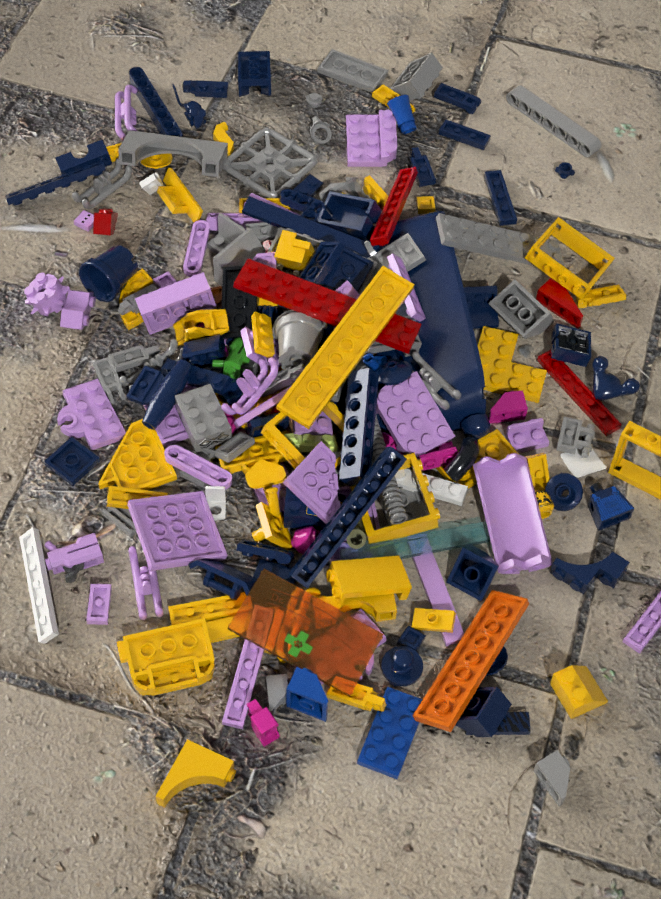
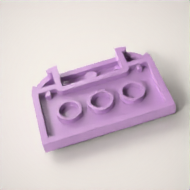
M379 110V115H346L347 167L387 166L388 162L396 159L397 131L396 119L392 115V111Z
M417 371L413 372L402 383L385 385L377 394L376 414L379 413L397 444L396 449L400 453L403 452L407 455L415 452L416 457H419L454 439L453 431Z

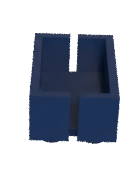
M330 191L324 203L326 208H322L316 222L353 237L369 241L375 228L373 224L377 223L382 210L373 199Z

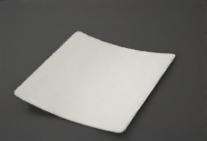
M593 448L587 458L581 456L582 451L580 449H576L575 454L566 452L560 454L568 469L577 478L607 468L596 455Z

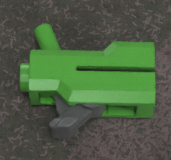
M239 337L235 338L230 345L227 359L212 360V367H224L223 374L233 379L239 378L245 369L251 370L254 375L258 373V363L247 357L243 340Z

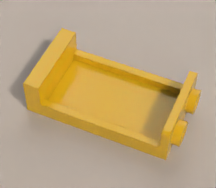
M399 555L331 561L329 570L326 571L327 581L330 582L332 587V596L336 598L338 606L343 605L346 598L397 594L399 600H407L412 588Z

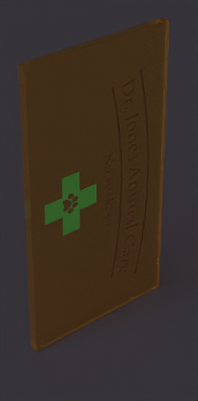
M266 569L261 571L254 586L228 625V630L295 667L310 669L314 674H317L320 681L349 697L353 694L357 682L377 645L383 638V634Z

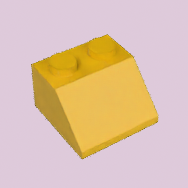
M571 665L553 673L550 685L571 719L608 703L587 666Z

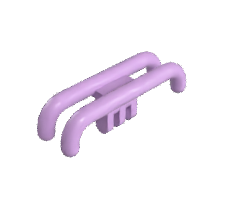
M127 85L124 92L118 91L115 94V131L122 141L126 137L121 128L122 118L128 131H137L133 127V125H136V110L131 107V92L136 94L138 90L133 85Z
M131 546L128 552L139 618L141 620L147 618L144 596L150 594L153 597L156 616L162 617L164 612L157 571H150L148 563L147 567L139 568L137 550L134 546Z

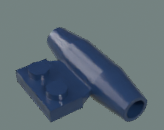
M180 359L165 377L160 371L144 366L126 395L128 400L140 405L149 404L142 420L144 426L155 430L171 412L175 405L174 396L183 392L193 366L189 362Z

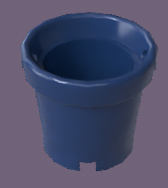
M121 245L117 247L112 246L98 257L90 258L82 263L79 268V277L88 292H94L93 297L99 301H113L119 294L120 289L138 271L137 262L133 264L131 260L134 257L133 254Z

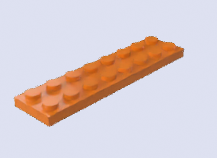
M495 590L490 592L413 714L415 721L449 732L453 730L529 605L527 598Z

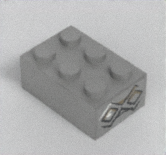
M211 384L174 396L175 408L196 453L221 445L232 438V428Z

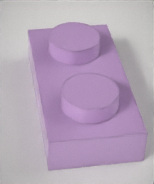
M111 584L90 585L87 624L108 625L112 592Z

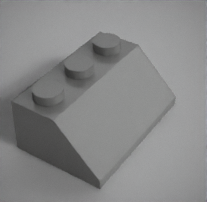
M433 53L427 54L411 61L390 89L399 95H409V101L416 98L418 100L425 95L426 89L432 86V81L440 75L439 72L443 67Z
M251 228L245 230L213 257L214 281L222 286L223 267L244 266L248 258L252 260L256 254L265 253L264 247Z
M515 279L488 303L524 339L541 334L554 322L551 313Z

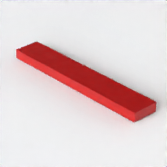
M551 349L537 357V362L547 370L548 374L605 436L621 428L622 424L600 400L595 399L594 394L564 361L551 358Z

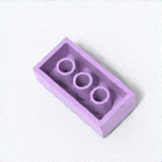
M204 272L135 298L149 335L172 327L187 313L202 309H217Z

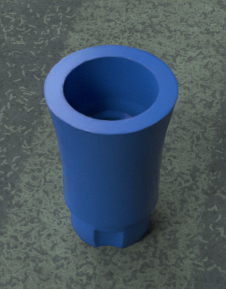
M401 95L388 101L387 105L392 111L401 133L409 134L415 131L417 128L410 106L409 95Z

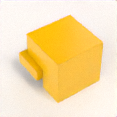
M282 230L274 257L277 263L283 265L284 268L302 272L315 250L311 242L296 239L297 233Z

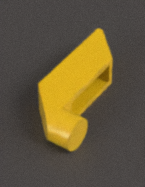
M222 122L216 125L213 132V140L228 143V157L234 151V142L226 133L228 131L226 122Z

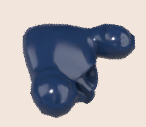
M598 356L593 360V394L595 399L608 400L638 392L640 384L636 379H628L621 384V381L616 376L605 372L608 367V360L605 357Z

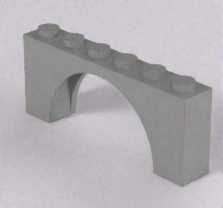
M129 130L118 149L119 164L136 166L141 160L153 155L179 154L196 160L202 166V175L219 177L227 160L228 143Z

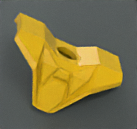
M202 309L187 313L173 325L178 342L177 346L184 347V342L219 334L223 335L228 332L229 323L226 309ZM203 322L205 327H196V325Z

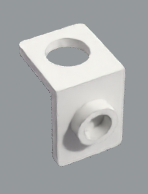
M206 486L205 493L209 508L218 506L222 510L217 515L212 514L214 520H224L226 517L225 487Z

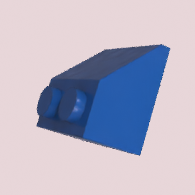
M296 667L286 689V706L326 722L328 699L317 674H314L310 669Z

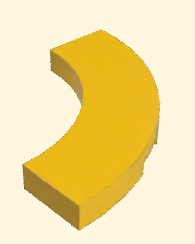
M143 268L129 279L121 291L119 304L126 297L153 283V279ZM131 311L123 316L120 314L128 330L144 322L140 313L136 314Z

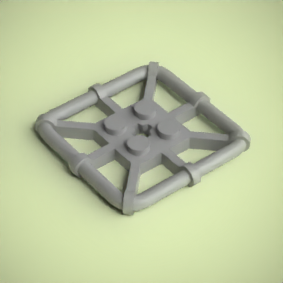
M264 127V129L258 131L249 140L242 142L240 147L227 157L223 170L242 181L246 187L250 186L265 197L278 198L282 190L289 189L294 184H298L300 179L318 163V158L297 145L296 141L289 140L275 130L269 129V127ZM265 135V148L259 153L250 148ZM269 135L286 146L277 151L270 146ZM291 150H295L306 158L290 159L285 155ZM243 152L252 157L249 161L232 162ZM305 166L296 174L287 171L291 167ZM249 169L254 173L246 177L237 170ZM280 176L286 178L288 181L275 191L274 181ZM260 177L267 180L270 184V191L255 181Z

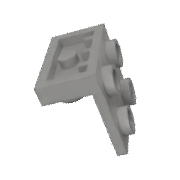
M220 213L218 215L219 233L207 243V248L218 254L241 235L245 228L232 221L228 216Z

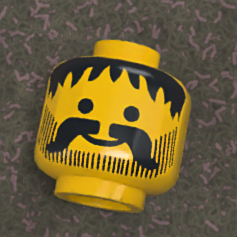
M536 489L535 494L541 518L545 519L552 514L554 504L547 491Z

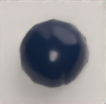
M475 414L461 422L464 436L474 437L477 440L486 436L491 428L486 414Z

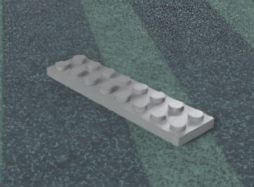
M442 213L436 216L442 245L535 266L526 260L525 256L540 238L539 236ZM548 239L540 249L565 267L558 241Z

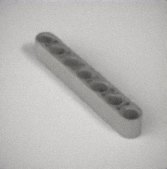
M523 86L516 87L506 95L507 102L581 155L590 157L601 148V141L596 136Z

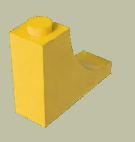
M187 739L155 796L157 804L165 808L177 793L193 785L214 784L225 788L227 782H232L236 774L234 761Z

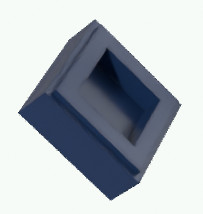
M407 626L398 639L397 644L412 648L417 652L426 635Z

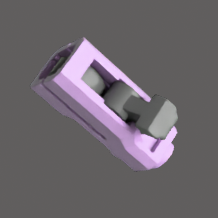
M95 533L80 537L76 543L59 549L51 541H47L44 545L49 551L47 552L48 558L45 559L48 571L52 570L54 575L65 571L67 583L75 582L79 571L104 563Z

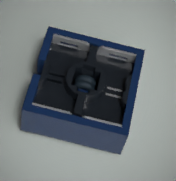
M556 323L551 335V344H553L551 358L586 367L591 359V332Z

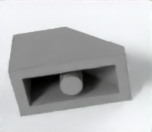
M556 750L538 761L533 771L556 804L561 806L566 797L570 764L567 758Z

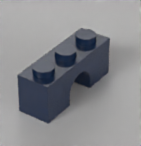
M103 140L87 145L88 154L83 158H75L71 152L56 157L55 159L61 174L101 160L105 167L112 165Z

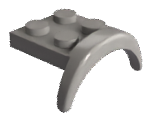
M409 233L377 253L369 241L364 242L370 257L378 262L379 270L382 266L389 269L387 257L392 253L402 258L407 272L426 261Z

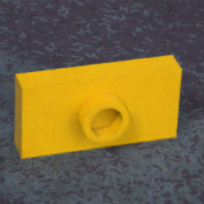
M415 608L412 628L415 630L453 633L456 613L450 610Z

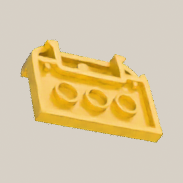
M205 618L123 636L132 683L139 694L143 696H154L198 686L210 681L213 677L215 660Z

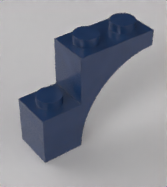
M613 551L602 561L589 565L571 564L556 558L550 573L557 580L570 585L574 591L585 594L596 578L604 585L614 589L626 573L630 562Z

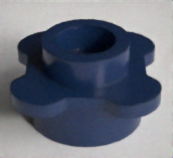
M563 162L559 167L555 168V172L559 173L562 179L575 174V171L572 170V165L567 162Z

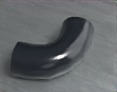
M474 437L463 439L459 452L444 468V471L451 479L458 482L475 463L480 452L479 441Z

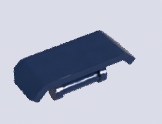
M196 560L188 564L190 569H206L207 573L204 577L203 585L222 592L233 600L239 598L242 587L247 597L261 595L265 589L262 581L220 561ZM215 574L234 582L233 588L215 581Z

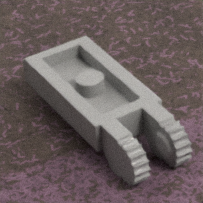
M108 357L92 362L99 382L110 403H115L114 396L111 393L115 390L118 391L119 398L122 401L126 400L119 376L108 361Z

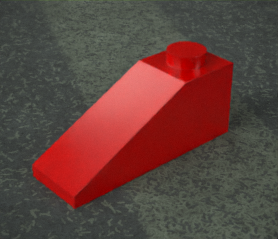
M550 278L538 289L536 300L545 308L579 329L583 320L581 311L567 289Z

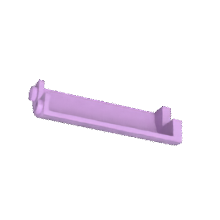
M511 453L500 461L491 457L481 458L479 462L473 464L495 561L499 565L498 573L519 574V571L522 570L533 572L552 566L553 562L526 457L517 453Z

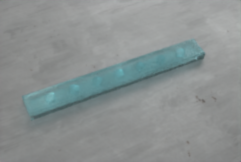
M485 521L367 544L360 549H341L340 556L342 560L398 555L401 559L461 548L467 544L491 542Z

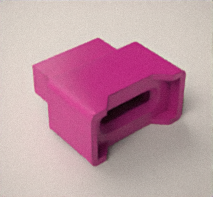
M256 699L246 704L249 708L248 716L251 719L252 730L263 747L277 740L280 737L277 731L279 724L267 707L262 709Z

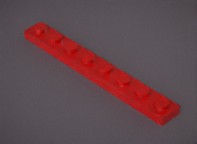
M416 167L400 169L370 238L372 246H384L389 243L418 174Z

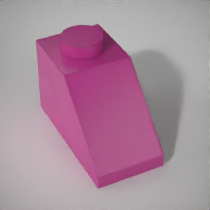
M523 390L505 392L490 410L488 419L490 424L526 419L528 407Z

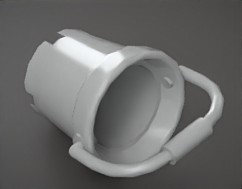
M288 310L278 316L274 321L272 332L273 339L278 341V362L281 363V368L285 369L291 365L296 367L302 363L306 367L318 352L319 343H321L324 329L327 328L328 323L323 322L322 324L320 320L294 310Z

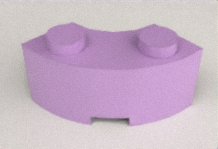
M68 291L66 303L61 311L60 327L82 330L85 326L89 325L91 307H94L96 298L93 297L94 292Z

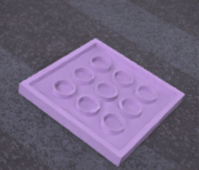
M203 491L128 501L127 506L150 571L187 566L196 560H226L228 555Z

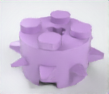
M42 272L37 274L36 278L25 288L24 294L27 297L25 304L33 305L34 307L31 314L38 311L41 315L48 316L54 311L58 313L62 310L67 300V293L70 290L69 286L61 284L63 276L57 279L54 275Z

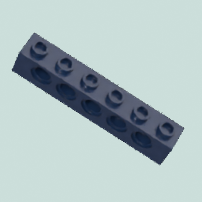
M370 368L352 371L347 380L348 389L345 399L346 411L344 415V432L342 434V451L340 453L339 480L348 486H356L372 464L379 375Z

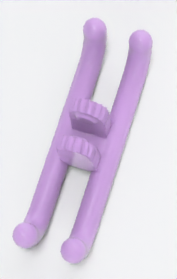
M271 357L268 360L271 366V372L268 376V365L263 358L258 360L261 371L257 378L251 370L245 369L243 372L245 379L240 377L236 381L243 395L237 403L232 404V408L226 403L222 404L221 408L226 414L244 415L252 409L278 375L279 369L275 358Z

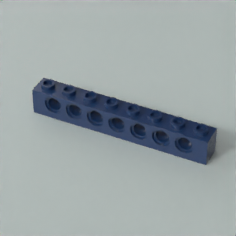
M386 447L288 575L305 588L310 586L407 459L393 447Z

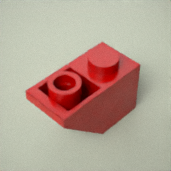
M99 209V212L94 213L93 234L113 235L118 213H114L113 209Z

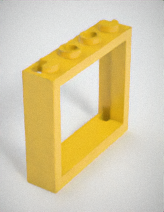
M559 217L535 242L525 256L526 260L581 300H583L615 259ZM552 235L599 269L588 284L540 249Z
M329 402L323 412L344 432V415L338 410L336 404ZM280 412L264 425L261 433L295 469L305 457L276 428V425L287 417V415ZM341 457L336 459L335 471L341 465Z
M629 421L620 435L608 473L661 500V477L623 458L629 441L661 457V436ZM616 466H618V467H620L621 469H620V471H618V470H616V469H614V468H616Z
M415 452L403 455L407 460L399 470L413 468L429 515L374 530L367 510L361 520L369 547L438 528V519L441 518L438 508L433 506V503H435L432 491L428 492L429 482L427 476L422 475L423 465L421 459L416 458ZM350 486L351 491H353V489H354L356 486Z

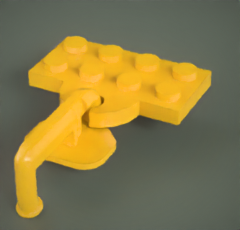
M290 430L282 431L281 433L283 435L289 434ZM264 436L254 437L255 444L230 463L218 458L220 467L231 474L242 471L250 488H263L272 515L277 517L280 514L278 488L272 487V485L280 484L286 479L284 467L280 465V462L287 460Z

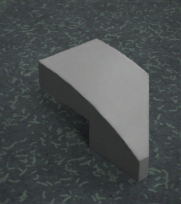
M287 674L266 676L268 705L272 715L276 713L275 710L281 704H286Z

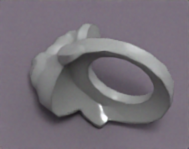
M314 116L312 119L313 124L310 127L311 138L317 144H325L331 139L330 125ZM322 128L326 130L327 138L325 140H318L315 137L317 129Z

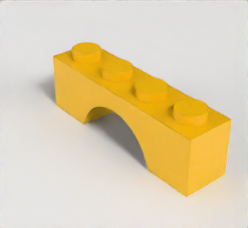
M394 594L346 598L343 605L339 606L336 598H333V596L321 595L312 598L311 609L312 613L315 612V618L313 615L315 630L323 629L320 626L324 628L336 626V619H339L342 614L350 610L362 609L370 614L376 622L396 619L397 607Z

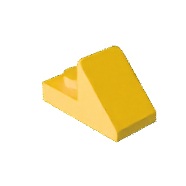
M539 453L526 456L534 490L545 491V487L550 480L546 454Z

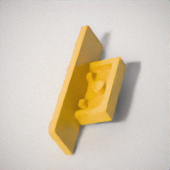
M168 168L163 179L166 186H159L157 193L172 214L187 213L192 222L195 223L200 220L203 210L174 170Z

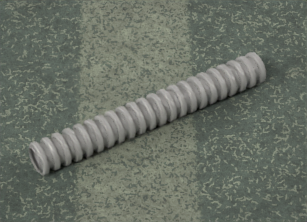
M377 415L375 417L372 452L373 464L386 448ZM394 476L382 491V496L384 497L390 522L392 524H401L407 520L408 516L399 493L397 480Z

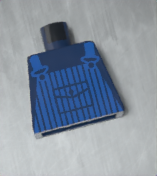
M599 482L590 487L593 494L590 495L588 508L598 531L631 518L634 507L616 487L611 486L603 489Z

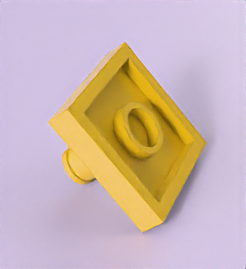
M263 502L257 504L256 509L262 527L252 532L255 542L260 543L266 539L284 549L289 550L293 548L289 530L284 528V514L280 512L277 517H274L267 504Z

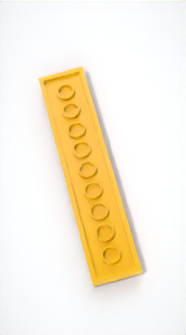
M382 266L277 404L276 409L307 429H310L414 289L415 284Z

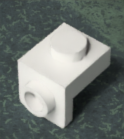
M157 172L139 182L142 189L149 195L156 192L159 186H164Z

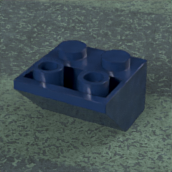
M219 334L184 342L183 359L191 365L200 368L212 364L213 359L225 360L227 355L224 339Z

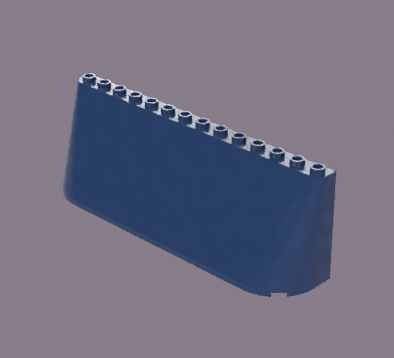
M435 211L398 220L389 243L379 247L381 250L409 233L426 261L408 271L411 282L415 284L414 290L426 317L421 322L412 319L422 324L418 333L422 345L418 353L455 390L460 391L461 398L459 400H455L443 388L437 392L440 397L447 400L450 404L448 410L442 409L437 404L451 430L459 431L462 430L461 422L475 414H485L486 398L483 393L485 380L454 247L441 244L436 216L439 213L445 214V212ZM404 302L395 314L408 316L406 312L407 307ZM399 351L401 360L408 362L412 366L413 371H417L422 378L419 373L422 368L413 357H405L404 353Z

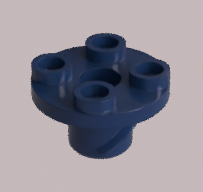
M398 646L385 653L381 663V670L386 680L392 686H409L421 678L423 661L420 655L412 648Z

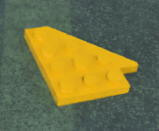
M143 419L135 421L129 426L98 483L100 490L115 484L117 487L150 490L177 480L173 466L165 461V449L156 430H151L142 424Z

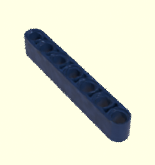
M140 67L131 68L129 70L130 85L137 88L136 95L159 133L183 137L182 131L143 69Z

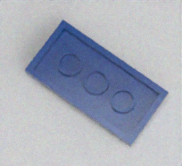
M387 687L383 696L387 705L383 712L377 711L357 764L398 780L420 723L414 720L413 714L422 699Z

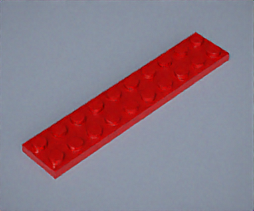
M249 258L233 285V288L296 312H301L333 326H337L357 300ZM394 314L375 342L409 354L422 324Z

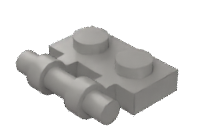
M564 417L556 450L575 454L576 449H580L582 451L581 456L587 458L592 451L591 442L595 437V426L588 424L587 428L582 427V420ZM579 435L584 437V441L578 440Z

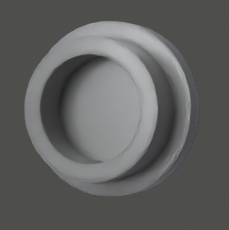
M311 93L307 95L306 102L310 107L317 108L322 103V96L318 93Z

